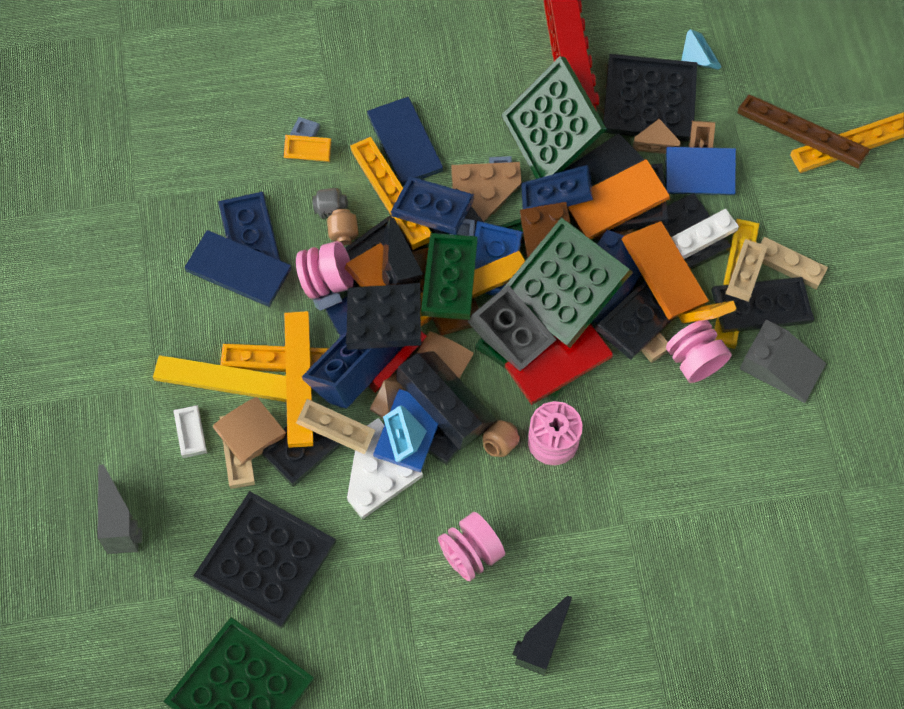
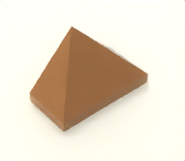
M658 119L634 138L632 147L636 151L666 154L667 147H680V141Z
M692 121L689 147L713 148L715 122Z
M397 373L384 380L370 407V410L381 418L390 412L398 390L406 391L396 380Z

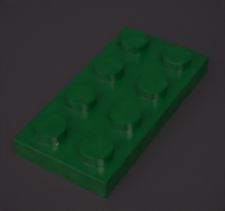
M430 233L421 316L470 320L478 236Z

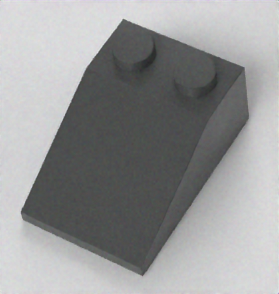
M509 285L484 304L467 321L486 343L519 371L556 340Z
M766 320L746 354L740 370L805 403L826 363L789 331Z
M104 464L98 465V540L107 554L138 552V543H142V529L138 528L137 520L133 519Z

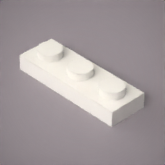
M724 209L671 238L685 259L736 232L739 226L729 212Z

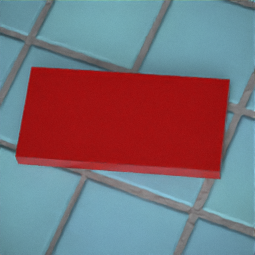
M591 324L571 348L554 336L556 340L521 371L510 362L505 363L506 370L531 405L613 357V353Z

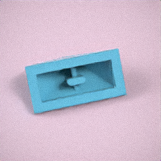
M690 29L686 35L681 61L697 62V66L719 70L721 65L702 33Z
M399 406L383 416L396 462H400L415 453L427 432L404 406Z

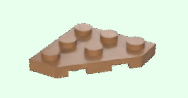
M520 162L451 165L452 188L474 194V201L471 206L484 222L499 210L513 192L515 193L521 187Z

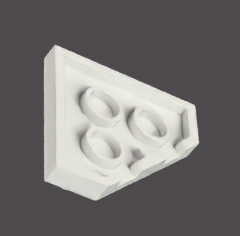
M379 418L367 425L374 429L375 432L366 453L362 454L355 450L347 500L362 520L423 477L422 472L420 473L373 457L384 428V424Z

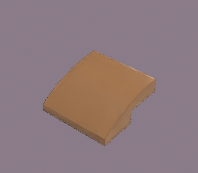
M429 331L416 354L434 351L460 378L474 353L448 338Z
M258 397L240 405L213 425L215 431L241 464L261 455L264 448L283 439L286 434Z

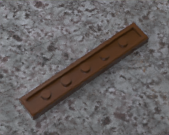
M750 94L738 107V114L857 169L860 168L870 153V149Z

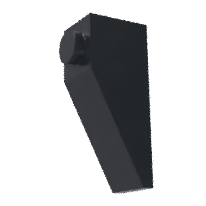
M390 218L384 231L383 282L385 285L419 283L423 273L395 218Z
M567 595L525 634L523 641L517 640L512 654L516 656L515 665L543 676L545 675L572 600L571 596Z

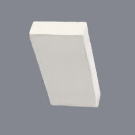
M198 405L173 410L182 458L207 453Z

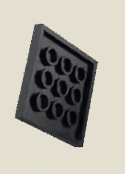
M609 54L603 119L607 130L604 133L637 136L660 119L679 141L690 142L692 121L695 120L697 62Z
M249 491L193 576L206 586L282 629L336 544V539Z

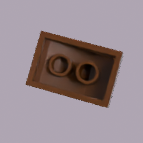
M566 202L520 210L527 258L560 218H563L570 224Z

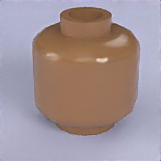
M338 209L333 211L332 215L328 217L329 239L339 241L343 246L351 244V241L356 239L358 236L357 217L350 213V210Z
M502 420L495 422L483 434V447L491 456H507L519 443L517 428L510 422Z

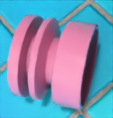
M334 241L323 244L320 247V251L318 248L312 247L309 250L305 249L297 253L296 268L305 294L310 299L327 296L330 290L334 293H339L353 287L354 279L344 269L345 264L350 261V258L341 242Z
M708 320L697 321L682 329L672 337L666 346L669 354L673 355L672 358L675 363L683 362L680 370L689 383H695L709 377L723 367L732 356L722 340H715L717 332L712 329Z
M555 401L545 403L535 410L531 417L527 443L530 452L537 460L548 465H559L566 463L574 457L578 450L583 426L578 412L566 403Z
M472 512L459 521L462 534L454 527L448 529L449 536L443 533L438 537V542L445 558L452 568L467 581L475 578V572L478 574L483 572L484 568L481 560L492 566L505 556V551L499 538L490 525L476 512Z

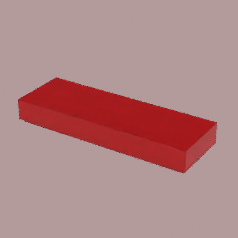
M421 331L422 343L427 336ZM404 346L371 382L369 388L376 393L381 388L384 380L391 377L398 369V366L403 364L418 346Z

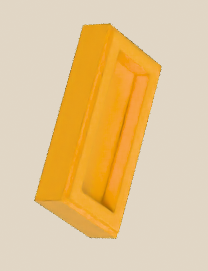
M285 135L284 158L330 162L332 139Z

